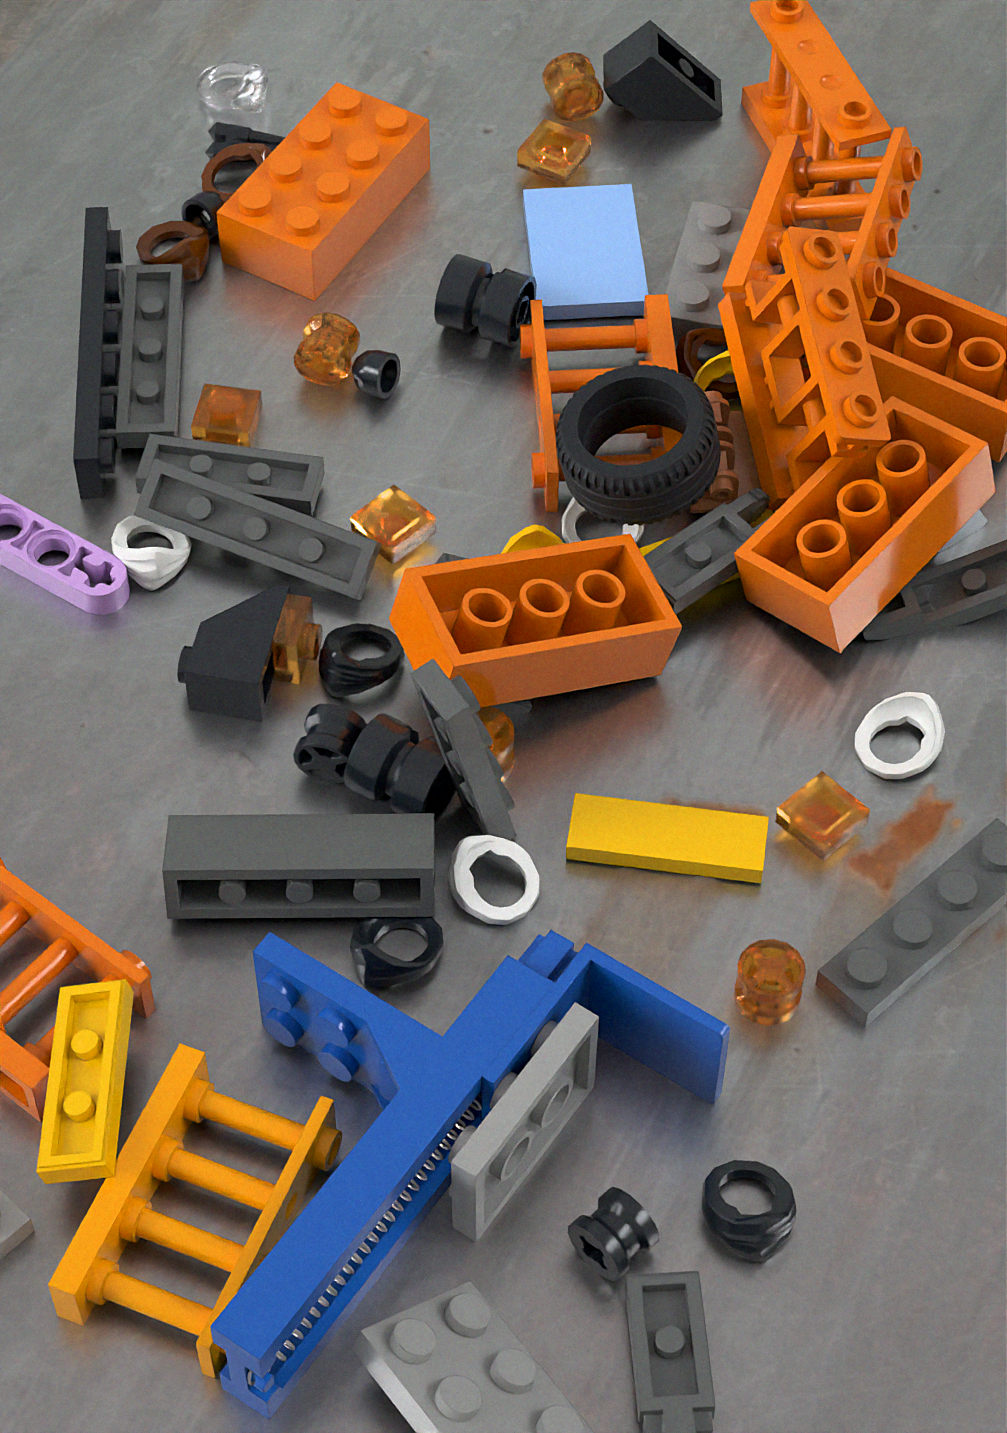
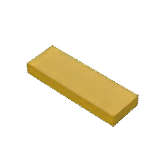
M575 793L566 845V859L761 883L769 817Z
M126 979L60 987L36 1171L45 1184L114 1177L134 991Z

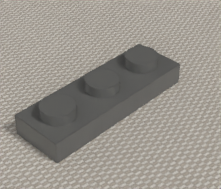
M150 434L135 476L137 493L141 494L153 460L156 458L312 517L325 473L324 457Z

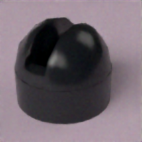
M207 190L197 193L185 201L181 209L183 221L204 227L209 233V239L213 238L219 233L216 212L224 205L220 199L221 195ZM205 212L209 215L210 221L204 215Z
M366 350L356 357L352 365V374L355 385L360 391L383 399L390 397L395 391L401 371L400 360L395 353L382 350Z

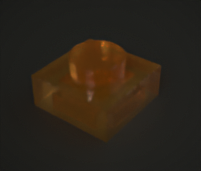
M544 118L517 150V167L565 185L591 153V136Z
M204 383L191 424L193 440L251 447L263 407L261 390Z
M392 485L350 516L351 532L382 543L378 554L392 565L436 533V516L396 485Z
M287 594L272 641L277 681L300 684L307 660L315 662L318 659L323 628L321 624L314 623L311 597Z
M821 771L777 807L775 822L819 859L825 861L868 824L870 809Z

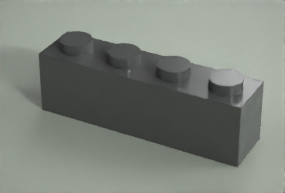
M434 813L169 815L162 867L167 919L435 917Z

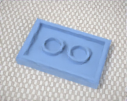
M632 184L523 189V211L531 276L535 277L537 283L535 300L542 299L544 320L644 315L645 295L649 294Z

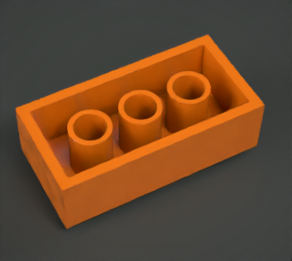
M336 82L216 212L222 262L316 301L430 170L429 119Z
M850 256L846 259V265L848 264ZM887 267L884 293L881 297H877L871 318L861 320L882 403L884 404L891 396H894L987 442L991 459L1000 462L1007 452V317ZM804 353L799 360L803 376L810 378L811 373L806 353Z
M891 396L883 404L891 434V439L883 447L868 446L869 453L863 459L830 457L734 553L747 601L839 653L996 492L987 442L894 396Z
M631 534L406 568L389 616L390 623L413 670L434 658L449 680L460 675L466 681L481 708L661 675L682 629L680 621Z

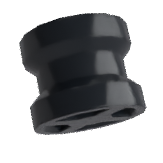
M328 703L312 707L304 722L307 735L300 738L293 753L295 764L305 774L319 781L328 783L345 782L344 773L347 760L356 740L367 726V723L355 711L341 705Z
M615 1187L609 1188L598 1198V1209L590 1216L581 1215L568 1226L567 1232L571 1243L585 1262L598 1274L612 1281L620 1279L629 1270V1259L636 1252L645 1253L659 1242L658 1229L647 1211L630 1194Z

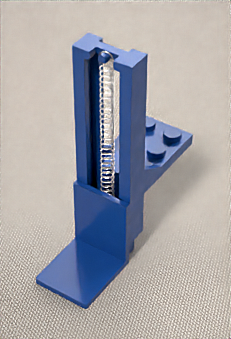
M550 930L545 937L539 934L518 961L507 955L446 1033L441 1036L269 932L252 951L261 1019L264 1028L281 1044L288 1047H294L297 1044L318 1057L321 1065L334 1077L346 1082L353 1079L371 1090L382 1113L210 1326L213 1343L226 1351L228 1363L219 1373L222 1388L268 1420L272 1418L452 1184L451 1164L448 1162V1156L458 1136L469 1125L478 1128L491 1111L490 1102L500 1082L510 1072H514L517 1075L520 1074L532 1058V1046L543 1027L551 1020L559 1023L575 1002L599 1016L598 1038L710 1104H714L722 1093L730 1027L723 1021L588 943L582 947L579 953L574 951V943Z

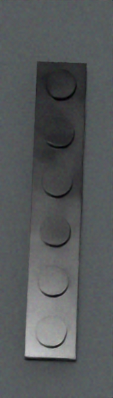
M89 207L85 209L73 451L80 499L104 498L105 474L115 473L116 468L114 439L107 438V430L116 429L117 405L115 394H108V388L118 386L117 352L110 351V345L120 344L118 310H112V304L122 302V284L120 270L113 269V264L123 263V239L121 230H111L108 207Z

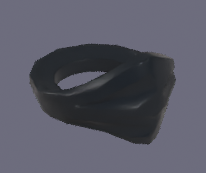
M360 623L339 627L332 630L324 640L319 654V675L331 696L344 697L359 694L390 679L404 661V649L397 635L389 629L373 624ZM354 638H370L382 642L388 647L389 652L378 658H365L359 661L342 653L341 645Z
M370 917L361 921L353 930L350 941V951L358 978L364 987L370 990L401 984L424 976L435 966L444 947L442 927L433 917ZM397 928L416 930L426 937L428 942L424 952L412 961H403L388 955L374 944L383 934Z
M733 1160L715 1167L703 1183L701 1205L703 1216L711 1231L731 1251L748 1260L760 1262L769 1258L790 1235L796 1220V1203L790 1184L776 1169L758 1161ZM738 1177H749L766 1184L773 1192L774 1200L771 1203V1210L759 1215L740 1214L736 1207L724 1201L719 1193V1189L728 1180Z

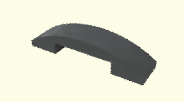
M1007 540L917 573L862 630L865 640L894 639L950 628L1007 608Z

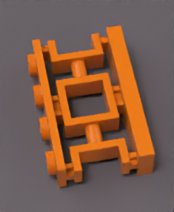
M788 227L782 234L783 243L779 246L785 269L784 275L776 283L750 280L744 286L746 294L728 292L718 304L761 488L770 496L767 510H778L830 457L863 459L869 453L868 446L883 447L891 439L840 238L835 231ZM804 353H806L811 377L806 383L799 360Z

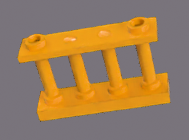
M179 1043L116 1159L114 1177L105 1179L48 1283L57 1316L84 1326L95 1303L103 1305L107 1300L198 1335L196 1347L202 1374L216 1378L226 1358V1351L213 1343L210 1326L292 1225L319 1169L328 1171L332 1167L338 1155L343 1136L342 1131L336 1128L334 1100L321 1095L306 1125L215 1092V1086L209 1079L205 1052ZM206 1118L291 1150L292 1153L276 1185L185 1151L182 1140L192 1121L200 1123ZM175 1177L261 1210L262 1213L245 1246L153 1211L150 1200L160 1181L169 1182ZM140 1238L231 1272L214 1308L212 1309L120 1273L117 1262L128 1241L136 1243Z

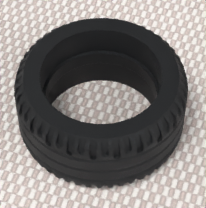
M633 365L616 368L598 375L595 379L588 381L586 385L581 386L580 390L576 391L573 397L567 401V405L564 406L557 423L556 448L568 489L587 512H590L595 517L599 516L602 520H608L610 523L617 522L619 525L628 524V526L638 524V526H641L643 524L649 525L654 522H662L665 519L673 518L675 515H680L683 510H688L690 505H695L698 499L705 495V492L710 489V485L713 484L718 472L721 448L712 405L696 382H693L691 378L686 377L683 373H677L674 369L669 370L667 367H659L657 365ZM659 425L674 429L683 434L682 438L671 450L657 459L646 463L616 465L594 457L598 449L609 438L632 427Z

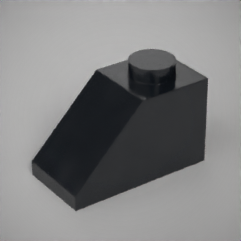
M651 20L603 55V88L606 95L615 105L625 107L639 120L715 121L723 115L721 79Z
M277 584L200 622L193 646L183 647L178 663V682L186 684L189 710L263 722L293 626L289 586Z

